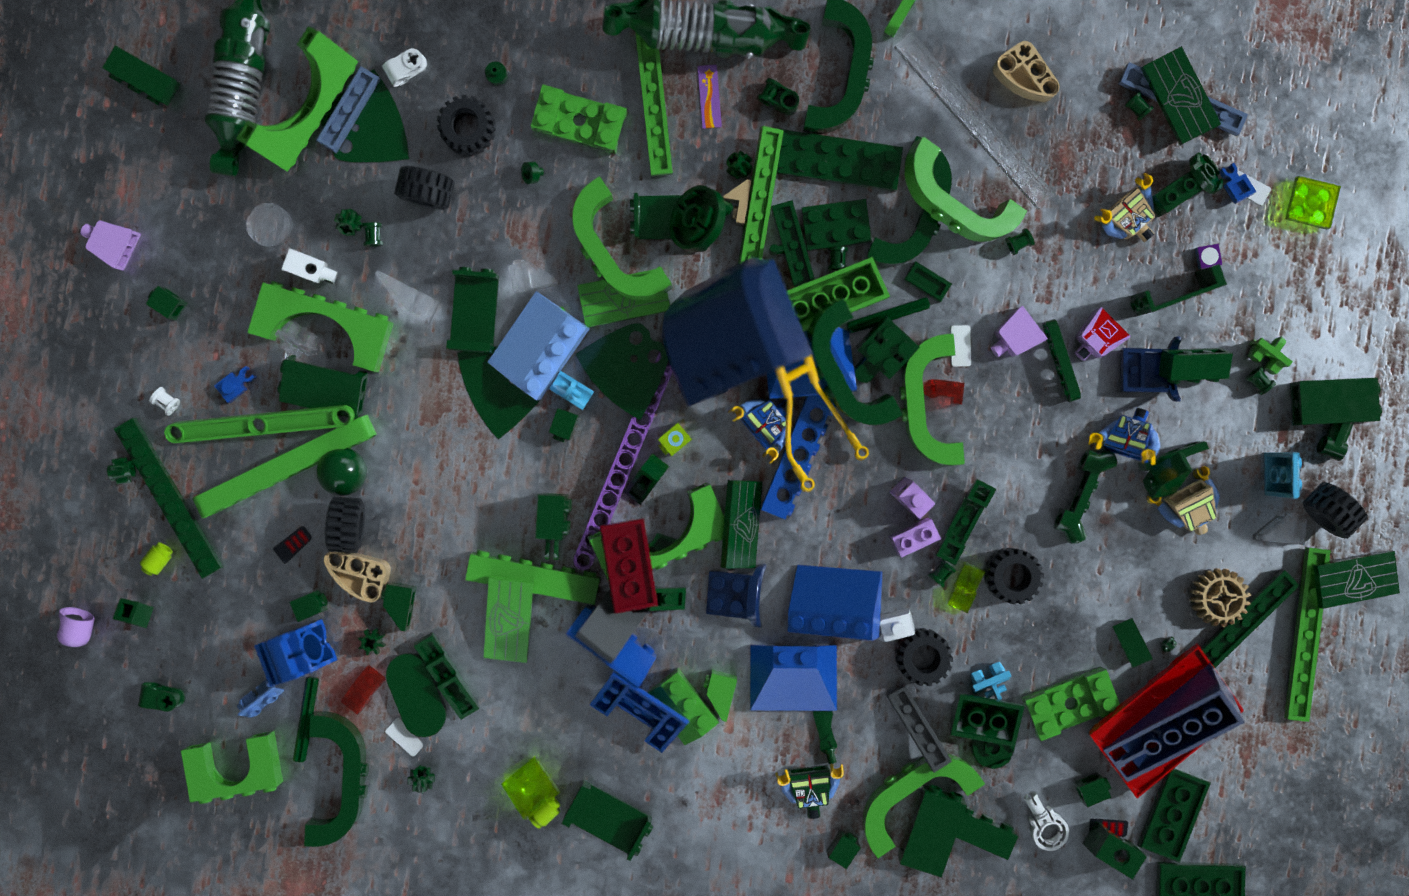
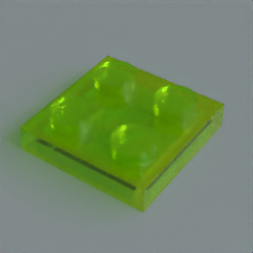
M1302 176L1295 177L1285 220L1326 230L1330 229L1341 186Z
M533 757L501 784L524 820L529 819L560 793L538 757Z

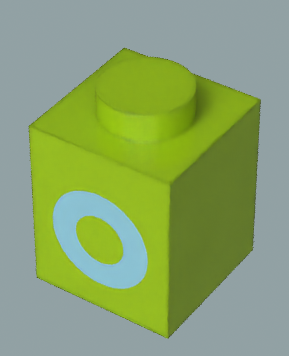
M677 423L658 439L660 441L658 447L665 455L670 453L673 456L692 439L681 425Z

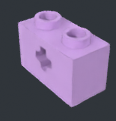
M925 518L889 535L897 555L901 558L941 539L930 518Z

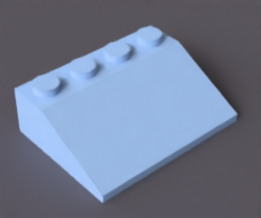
M536 291L488 363L532 398L541 400L590 328Z

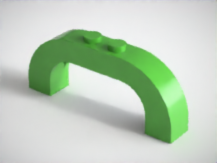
M924 136L913 143L905 161L904 173L906 184L916 203L930 213L933 219L947 225L950 231L976 242L995 240L1010 233L1022 222L1027 210L1011 199L999 204L993 217L986 219L980 217L943 191L933 177V163L941 149Z
M597 177L583 188L573 208V226L582 245V248H580L581 253L586 260L589 258L594 263L592 269L597 277L600 278L602 276L606 283L621 296L632 300H651L664 295L672 290L673 286L660 266L641 277H633L623 273L595 233L593 220L596 213L603 206L613 201L611 192L601 177Z
M954 333L943 334L920 343V348L903 366L902 387H899V397L904 403V408H901L903 414L901 419L905 421L906 432L912 446L920 455L938 464L962 465L965 464L963 442L941 443L930 435L926 425L923 391L924 369L935 358L956 355Z
M948 754L952 762L934 773L924 757L914 763L909 762L901 768L902 771L898 774L888 776L883 781L884 783L871 794L863 811L862 823L864 834L876 857L879 859L896 847L892 838L885 830V817L892 806L929 780L940 776L955 780L964 793L969 796L985 785L974 768L960 757Z

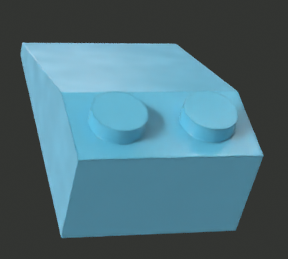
M1264 452V495L1286 498L1300 497L1302 481L1300 479L1302 460L1300 452Z

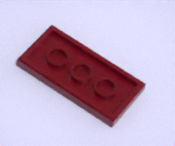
M644 518L600 525L614 614L658 606Z

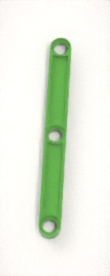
M339 405L179 421L168 425L164 430V435L171 443H184L337 428L350 424L355 418V413L351 407ZM340 410L347 412L349 416L348 421L339 419L338 412ZM255 419H260L263 421V430H259L255 427ZM172 427L180 430V438L172 435Z

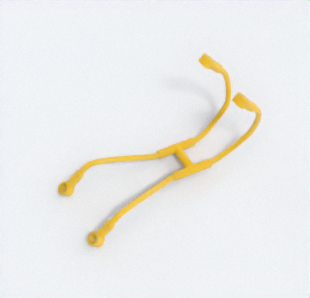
M812 356L803 359L804 364L788 373L785 372L784 367L776 369L784 398L787 399L786 454L793 466V471L801 482L800 488L804 492H810L814 488L815 483L811 478L807 477L801 466L796 463L791 451L793 394L789 382L806 372L808 373L810 383L813 384L845 431L848 441L855 450V458L862 461L869 455L867 447L862 446L855 434L850 431L818 384L819 379ZM862 450L865 456H860L858 451ZM804 482H809L811 488H806Z

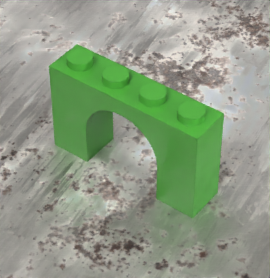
M275 731L253 734L246 739L250 769L246 778L240 781L228 780L218 773L214 764L211 742L190 745L181 750L190 802L198 801L199 804L211 802L212 798L220 797V800H227L233 798L235 794L249 796L258 790H263L264 793L276 790L277 786L283 782Z

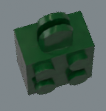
M884 315L855 346L864 356L854 367L855 377L862 383H868L881 371L890 380L920 347L889 317Z
M538 494L535 539H546L545 560H550L552 540H554L553 558L554 560H559L560 540L566 538V535L570 534L571 521H567L568 513L572 511V499H569V494Z

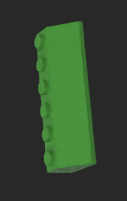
M873 257L787 291L803 332L809 330L811 321L816 313L825 304L837 297L844 298L851 313L890 297Z

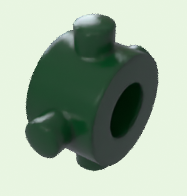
M1167 637L1162 641L1161 648H1163L1164 652H1170L1176 647L1177 643L1174 637Z

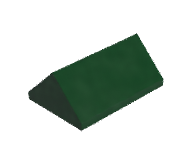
M959 693L951 705L950 735L1015 747L1025 706Z

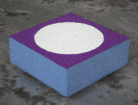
M1219 244L1195 248L1198 270L1217 264L1222 265Z

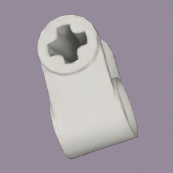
M411 48L397 57L386 61L382 68L393 87H398L423 72L427 67V60L417 49ZM416 57V58H417V59H416L417 63L414 65V64H413V63H414L413 58Z

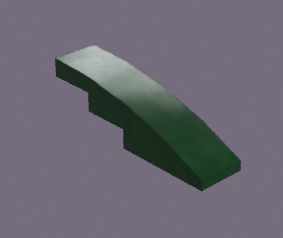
M431 632L416 641L414 648L426 663L425 667L437 682V688L460 720L479 710V705L435 634Z

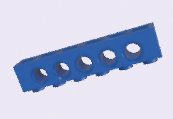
M820 395L806 396L791 432L793 458L796 449L801 448L804 450V459L801 461L795 459V461L801 466L807 476L812 464H809L811 456H816L820 444L817 443L820 435H825L828 424L825 423L828 415H833ZM814 408L819 409L822 414L818 421H814L810 416V412ZM806 428L813 431V438L810 441H806L802 437V432ZM786 447L760 508L782 519H786L787 516L791 517L795 508V504H792L795 495L799 497L802 491L800 488L801 482L798 477L793 481H788L785 477L786 471L793 468L787 458ZM780 489H786L789 493L785 501H780L777 498V492Z

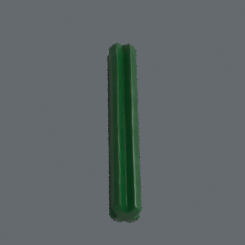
M925 297L848 322L847 329L852 334L873 327L884 315L891 320L929 309L930 302Z
M313 676L307 677L305 681L293 761L299 763L306 760L310 738V715L314 713L319 679Z

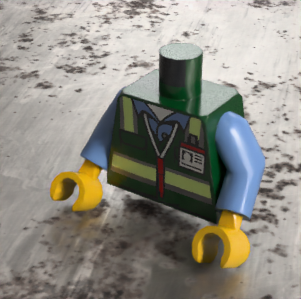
M827 764L786 769L783 776H779L777 772L775 773L777 783L780 785L783 794L791 803H797L799 809L807 808L809 819L820 817L819 806L829 804V799L834 797L840 783V778L844 775L843 764H840L838 769H835L833 764H830L829 769Z

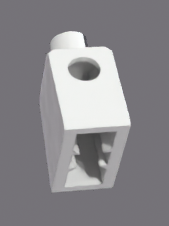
M290 248L282 266V270L321 284L322 280L334 284L338 272L328 269L327 263ZM312 266H315L317 268L314 274L310 273V268Z
M910 608L881 614L880 638H877V640L888 642L914 635L915 628Z

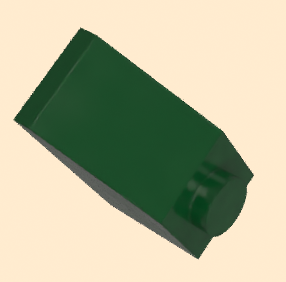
M1178 452L1151 468L1142 482L1152 499L1169 496L1177 492L1193 469L1183 452Z
M651 454L624 490V493L641 505L670 466L654 454Z
M390 582L386 584L381 593V600H384L383 607L400 631L406 632L410 629L417 586Z

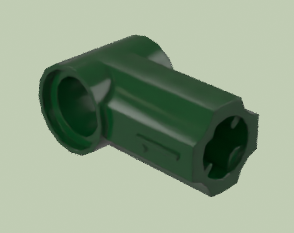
M1354 422L1331 423L1326 435L1317 444V453L1341 461L1347 453L1348 444L1346 442Z

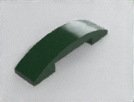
M979 479L975 480L954 514L939 545L936 556L956 566L966 547L964 546L984 508H987L996 488Z

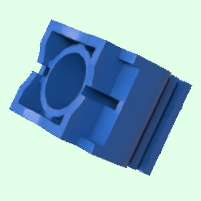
M322 619L254 645L270 687L297 679L337 661L334 649L326 641V628Z

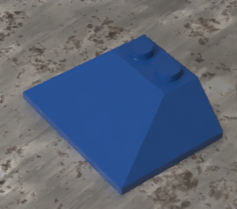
M838 327L831 338V352L851 391L857 392L849 331ZM808 330L804 332V335H805V337H806V340H807ZM802 359L785 366V372L788 373L804 364V360ZM776 370L766 373L769 399L784 398ZM807 372L789 382L793 394L792 397L819 395L813 384L810 383ZM819 380L818 384L821 388H824L823 382Z
M750 645V710L837 711V645Z
M615 671L590 703V706L607 717L617 705L651 729L644 742L661 753L689 722V720Z

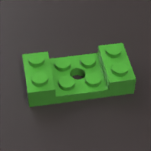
M542 84L531 128L536 132L616 154L622 125L627 116V108L607 102L603 104L564 93V90ZM578 115H583L586 118L582 126L574 124V118Z
M1103 667L1021 697L1033 721L1035 735L1040 741L1059 735L1064 729L1098 716L1103 718L1113 712L1120 704L1107 669ZM1073 697L1075 699L1074 707L1066 708L1065 701Z

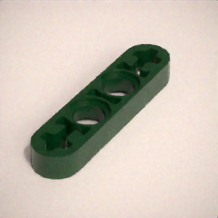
M1055 319L1045 321L1042 325L1043 331L1048 338L1047 343L1065 398L1068 402L1081 399V392L1059 325Z

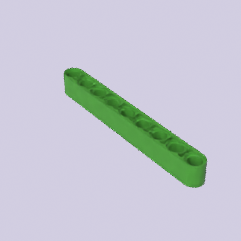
M368 415L359 417L347 426L338 427L192 498L201 518H206L317 465L322 456L331 450L352 448L375 437L377 433Z

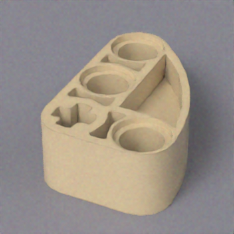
M1022 41L1002 54L993 65V73L1007 89L1023 98L1047 102L1060 89L1058 80L1031 42ZM1023 51L1026 55L1021 56L1019 52ZM1000 63H1006L1009 66V70L1002 69ZM1031 68L1037 69L1039 76L1033 75ZM1043 86H1048L1051 89V94L1045 93Z
M328 552L324 556V564L327 570L342 589L366 602H374L381 599L382 590L386 587L391 572L390 564L387 561L359 553ZM334 554L340 556L341 561L339 565L335 564L332 560ZM355 559L361 562V570L354 568L353 562ZM380 566L379 570H382V573L377 575L378 571H375V568ZM370 586L377 589L376 597L369 594Z

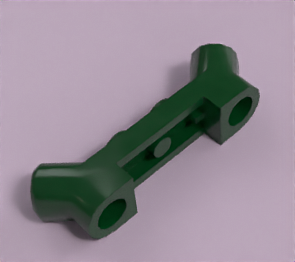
M1087 449L1083 453L1077 469L1083 471L1084 474L1069 510L1059 509L1054 522V529L1064 532L1070 544H1077L1086 539L1087 534L1081 518L1083 513H1086L1089 509V498L1096 491L1099 484L1097 479L1100 473L1117 466L1116 455L1109 449L1099 453Z

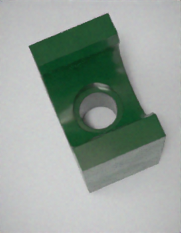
M1098 821L1095 822L1082 843L1096 858L1132 880L1147 858L1132 842L1118 837ZM1119 850L1116 857H1114L1115 852Z

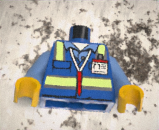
M763 398L753 399L728 410V413L732 411L736 413V418L733 421L740 419L766 450L762 457L764 458L769 454L772 457L769 463H773L785 446L786 418L784 416H786L787 400L785 399L775 406L771 400L767 402Z
M1136 408L1133 418L1122 415L1119 420H1114L1099 433H1092L1089 436L1088 445L1096 443V449H1101L1102 443H1104V447L1115 454L1141 461L1143 464L1151 460V465H1155V457L1161 447L1158 433L1154 430L1152 424L1146 422L1149 412L1142 408Z

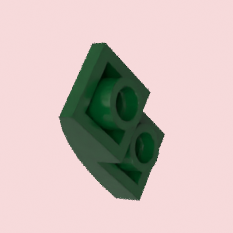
M1133 618L1112 626L1132 668L1153 660Z

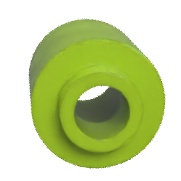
M161 542L153 545L139 562L142 566L141 570L150 576L153 574L159 575L172 558V549Z
M545 796L531 809L528 818L536 828L540 829L542 826L545 827L561 812L559 808L561 805L555 797Z

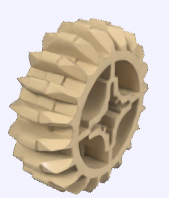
M1214 568L1213 572L1207 570L1206 576L1198 575L1200 582H1193L1197 586L1196 590H1190L1191 593L1195 594V597L1189 599L1191 602L1196 603L1191 607L1193 610L1198 611L1196 616L1203 618L1205 623L1211 622L1213 626H1218L1219 624L1222 627H1226L1227 622L1231 625L1235 624V618L1242 620L1240 613H1248L1244 607L1245 605H1251L1249 601H1246V598L1252 596L1250 593L1245 592L1249 588L1247 584H1243L1245 579L1237 577L1238 574L1236 572H1230L1229 569L1225 568L1222 571L1220 568ZM1224 580L1231 585L1234 593L1227 591ZM1212 585L1211 591L1207 593L1208 589ZM1220 594L1226 595L1222 596V599H1220V601L1215 599L1218 598V596H1221ZM1206 602L1213 603L1217 614H1213L1209 610Z

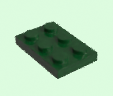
M866 199L801 208L807 251L872 242Z

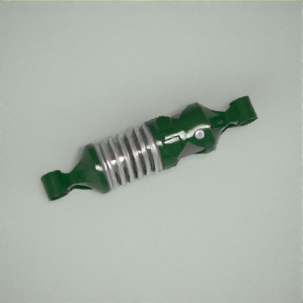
M236 0L232 5L220 11L219 21L222 35L213 46V66L217 70L212 72L213 76L218 79L211 80V83L217 87L209 89L215 95L208 97L211 102L216 104L207 105L212 111L207 112L205 116V123L216 134L221 146L220 150L213 154L210 160V170L214 174L237 176L240 169V153L247 145L236 138L248 120L253 123L257 121L254 117L258 113L255 107L259 105L256 99L261 97L258 93L262 89L259 83L263 81L262 76L267 64L262 50L271 27L269 19L265 16L261 4L262 0ZM243 100L252 101L255 104H247ZM242 108L250 109L254 112H246Z
M633 0L629 3H614L604 8L602 24L604 33L610 36L619 35L624 29L630 27L646 42L650 49H659L660 47L665 49L668 43L670 50L674 49L675 45L679 51L684 46L687 52L691 48L695 52L701 48L704 53L709 52V54H715L719 58H729L733 54H739L746 58L760 57L779 40H784L791 49L801 51L806 48L811 29L807 22L798 18L784 16L770 6L757 7L749 4L738 7L733 2L727 0L713 4L710 3L708 7L703 2L700 9H697V3L694 2L690 10L689 3L686 1L684 3L683 17L680 16L681 2L679 0L676 2L675 16H672L671 0L668 1L667 15H664V0Z

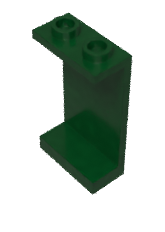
M634 193V199H630V212H634V221H630V233L635 234V240L672 239L669 227L670 217L681 195L639 196L638 193Z
M1220 264L1195 272L1200 289L1163 303L1154 305L1149 290L1130 296L1132 300L1130 305L1133 312L1137 313V316L1152 313L1227 285Z
M459 267V270H452V274L455 276L451 335L450 340H447L446 349L493 354L499 275L494 273L493 269L482 268L481 272L472 271L470 267Z
M291 355L282 361L280 366L282 380L277 388V393L280 394V402L306 408L347 405L353 409L355 413L354 419H357L363 413L368 372L359 371L354 375L296 361V355ZM343 410L338 412V415L349 418L347 412Z
M1378 377L1290 383L1292 425L1381 421L1382 407L1379 404L1381 388L1378 383Z
M585 780L581 784L561 823L568 828L572 823L627 853V860L631 861L634 855L638 856L643 846L641 844L643 837H648L653 828L650 815Z
M922 785L921 789L924 795L905 849L900 848L898 859L900 865L942 878L967 804L963 796L957 792L951 791L947 793L935 785Z

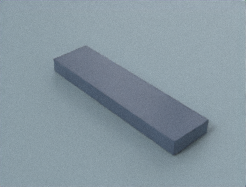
M360 66L316 141L337 154L381 79Z

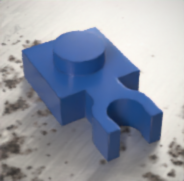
M1235 163L1228 167L1231 173H1228L1225 168L1219 171L1221 177L1228 181L1223 187L1234 204L1257 192L1246 174L1238 175Z
M248 366L243 367L239 371L238 376L231 372L214 385L227 403L233 402L247 391L244 386L246 382H252L257 378L255 375H251L249 378L245 377L246 371L250 369Z

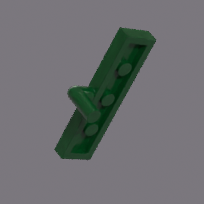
M793 200L771 206L781 245L772 244L768 250L769 254L774 256L784 253L794 288L815 280Z

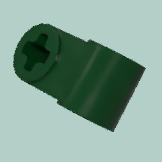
M767 78L765 81L766 85L762 93L758 94L757 100L785 115L795 114L799 107L798 94L776 80ZM786 99H792L795 105L787 107L783 102Z
M145 682L141 685L138 706L141 708L169 712L185 702V693L179 688L164 686L154 682Z

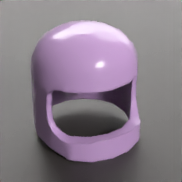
M62 608L58 615L60 618V627L57 631L58 641L68 647L84 646L91 638L95 617L80 608ZM65 615H80L83 621L73 620Z

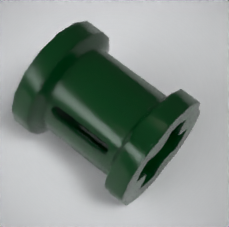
M1140 92L1124 105L1135 113L1138 121L1154 108L1145 102Z
M363 223L362 228L365 229V242H363V246H383L380 233L382 223Z
M1024 228L1021 233L1012 238L1010 236L1005 238L1006 245L1013 255L1018 254L1019 250L1035 244L1032 234L1027 228Z
M828 247L830 252L828 270L838 271L846 268L845 260L848 247Z
M1261 366L1251 371L1245 378L1247 382L1250 381L1258 389L1259 395L1267 393L1276 384L1274 380H1270L1266 376Z
M941 559L940 565L933 573H929L928 576L941 587H944L945 581L957 570Z

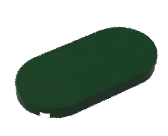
M403 653L394 658L388 665L386 670L387 684L406 729L418 737L433 736L445 724L447 717L446 706L434 678L425 667L426 663L422 657L413 653Z

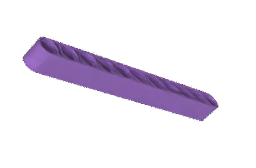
M660 352L656 358L655 363H657L661 358ZM670 365L666 366L663 374L665 382L659 385L655 392L657 396L656 403L649 405L645 411L649 418L647 424L639 425L636 418L632 416L574 555L573 562L579 570H587L594 563L596 554L592 546L587 542V535L600 532V525L595 522L597 514L605 515L607 521L604 525L610 524L672 376L673 371ZM631 433H637L640 436L639 444L634 446L628 442V437ZM623 453L630 454L632 461L629 465L621 464L620 456ZM619 473L623 476V483L621 485L612 483L611 478L613 474ZM610 493L615 497L613 505H606L604 503L603 497L605 494ZM579 555H588L590 559L589 564H580L578 560Z

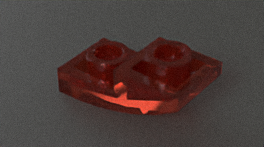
M368 665L344 695L341 703L356 715H359L372 700V695L385 682L386 678Z

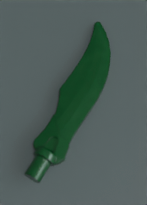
M812 711L820 738V750L826 754L828 764H834L837 762L834 753L837 743L831 729L833 711Z

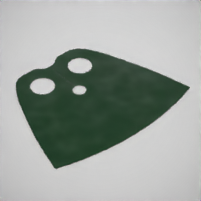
M374 69L370 71L371 73L375 74L380 78V76ZM381 79L354 123L359 125V130L355 132L351 128L345 138L351 141L352 150L348 153H343L340 149L337 154L333 152V155L338 160L346 162H389L409 159L407 138L400 113L392 95ZM344 92L332 102L330 110L321 119L323 128Z
M633 323L609 333L576 353L583 369L600 391L618 407L640 420L659 386L668 363L664 345L659 341L652 340L649 330L643 324ZM634 331H639L643 337L641 343L637 345L632 344L629 340L630 334ZM653 349L661 353V358L657 363L649 362L647 357L649 351ZM632 355L638 357L636 362H631L630 358Z
M458 352L460 371L469 397L484 423L499 440L515 427L540 400H535L515 384L510 383L509 379L491 366L488 361L493 354Z

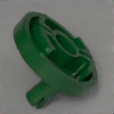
M697 185L688 189L678 199L671 213L669 227L673 242L678 247L689 252L706 251L720 235L725 218L732 212L733 205L725 201L719 192L708 186Z

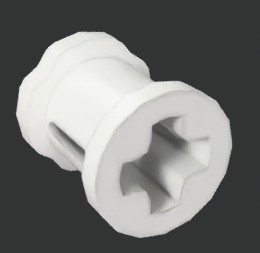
M163 387L158 388L149 399L151 404H156L162 408L167 416L171 415L180 405V400L178 398L174 399L167 394Z

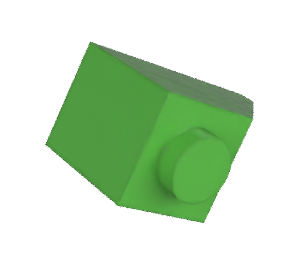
M711 670L710 675L706 674L703 687L707 688L706 694L721 720L727 722L737 676Z

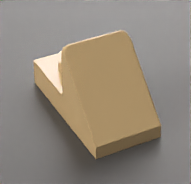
M747 179L723 196L725 201L739 204L734 206L732 219H736L735 226L744 227L752 180Z

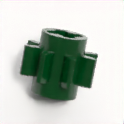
M741 150L739 153L734 152L727 158L726 165L729 168L726 172L737 180L740 177L745 178L752 171L753 166L750 162L753 159Z
M342 209L340 214L336 213L334 222L337 224L335 229H338L345 236H355L356 231H361L363 223L360 220L362 216L353 209Z
M126 457L112 459V465L107 466L109 479L116 481L117 485L132 482L130 477H135L136 475L134 463L127 461Z
M375 628L372 633L366 629L364 630L365 637L360 636L358 638L361 641L359 650L364 649L367 656L372 651L376 655L379 654L380 649L378 647L386 646L383 642L385 634L380 635L378 628ZM374 639L376 643L370 645L368 641Z
M419 765L415 770H410L407 785H412V792L416 791L423 794L428 789L432 790L435 774H430V767L427 768Z

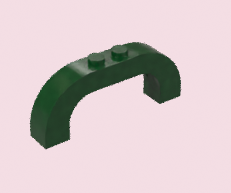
M827 0L822 21L823 26L838 28L845 32L852 43V55L844 98L832 107L808 105L803 132L823 134L843 127L855 115L864 92H868L870 79L867 78L868 70H872L874 57H870L872 51L871 29L865 16L855 6L844 0Z
M916 136L915 139H914L913 142H912V145H913L914 142H916L917 140H919L921 137ZM940 150L933 163V177L937 185L943 191L950 194L952 186L951 168L947 158ZM922 209L909 240L893 244L875 237L871 242L865 260L873 257L876 265L884 267L905 264L918 256L927 247L932 236L937 235L941 224L933 219L930 213Z
M837 297L825 304L816 313L807 334V342L812 352L818 379L825 386L822 389L827 399H831L837 409L847 417L867 425L889 423L903 415L894 396L886 393L874 401L867 403L859 402L854 397L831 352V338L835 330L854 318L844 298Z
M316 711L310 715L309 737L330 739L342 751L341 809L339 814L333 818H311L305 824L304 847L326 846L341 839L359 819L364 805V798L368 794V785H365V777L368 776L369 764L366 763L364 739L358 728L350 720L337 713Z

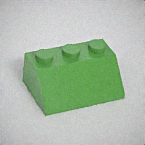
M679 668L675 669L647 692L689 720L686 727L678 734V738L684 745L701 738L719 723V717Z

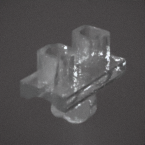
M289 321L283 329H278L275 333L277 337L285 341L281 345V348L286 350L285 358L296 355L298 359H301L303 353L307 356L311 354L316 355L318 349L315 347L319 337L311 332H306L303 339H301L297 335L302 326L295 321Z

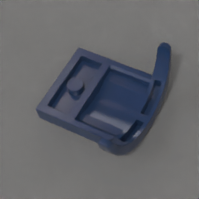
M1176 336L1172 338L1167 349H1178L1181 337ZM1121 349V392L1167 393L1170 400L1180 402L1181 397L1178 393L1177 384L1169 383L1166 378L1159 375L1162 350L1167 349Z
M759 564L753 575L709 571L706 614L749 619L753 627L761 628L762 624L759 613L760 592L763 576L767 568L766 564Z

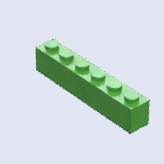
M477 550V553L470 554L465 579L467 581L488 584L490 575L534 580L533 593L593 605L596 603L601 579L600 576H596V572L584 570L583 573L575 572V568L562 566V569L553 568L554 564L541 562V565L532 564L533 560L520 558L519 561L511 560V556L505 554H498V557L490 556V552L484 550Z

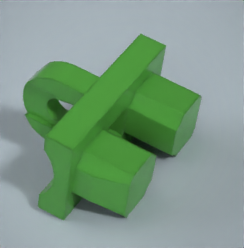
M1282 336L1275 338L1271 343L1260 338L1257 341L1253 339L1249 344L1252 348L1247 357L1258 363L1265 356L1269 361L1265 365L1264 370L1271 375L1277 374L1283 367H1289L1293 362L1280 352L1286 344V340Z

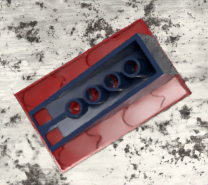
M1196 643L1170 662L1168 667L1150 679L1144 687L1119 704L1113 712L1095 724L1089 731V734L1138 799L1204 743L1244 724L1245 722L1241 715L1244 709L1198 643Z

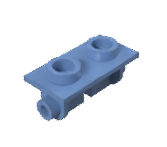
M265 679L255 688L258 693L257 696L254 691H251L239 700L237 707L240 712L238 715L249 718L257 716L266 705L276 701L278 696L284 692V689L277 688L275 685L270 687L267 679Z

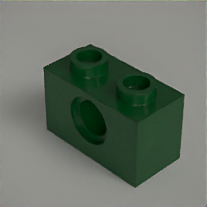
M1191 171L1152 195L1154 212L1158 217L1170 212L1203 190L1193 177Z

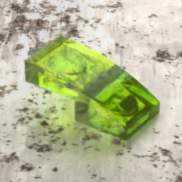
M964 562L947 604L968 613L977 595L976 590L985 571Z

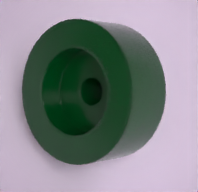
M494 61L485 68V76L492 85H501L507 80L508 73L502 63Z
M534 161L524 162L521 167L523 181L526 184L538 183L540 176L544 175L543 168H539L538 164Z

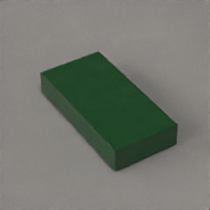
M916 261L903 279V281L939 303L952 285V283Z

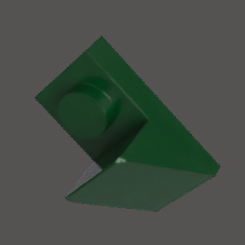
M655 586L658 606L647 608L648 611L685 610L686 588Z

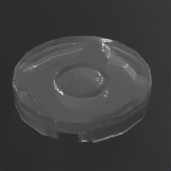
M263 203L256 206L247 219V231L250 237L258 244L266 247H276L283 244L289 238L292 230V220L288 212L273 203Z

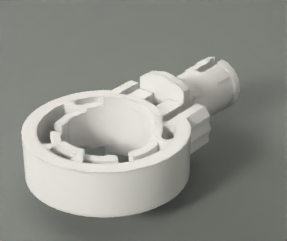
M1035 791L1029 792L1032 799L1026 794L1024 800L1035 818L1034 820L1031 816L1028 817L1031 823L1030 835L1033 841L1046 851H1054L1061 848L1069 837L1067 823L1050 806H1046V811ZM1057 824L1059 830L1055 836L1050 839H1043L1041 837V832H1043L1046 826Z

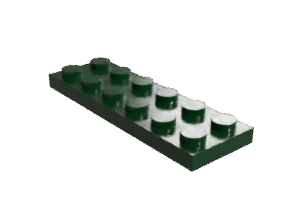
M780 129L784 130L777 174L897 191L903 147Z

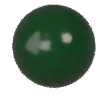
M334 449L324 454L318 462L316 470L317 479L322 488L336 496H347L358 491L364 484L367 477L366 463L363 457L353 449Z

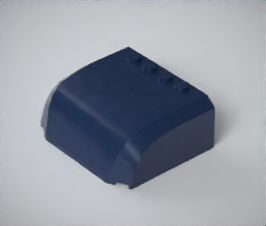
M749 258L684 291L670 304L664 314L662 340L671 369L687 407L728 392L731 388L812 356L774 259Z

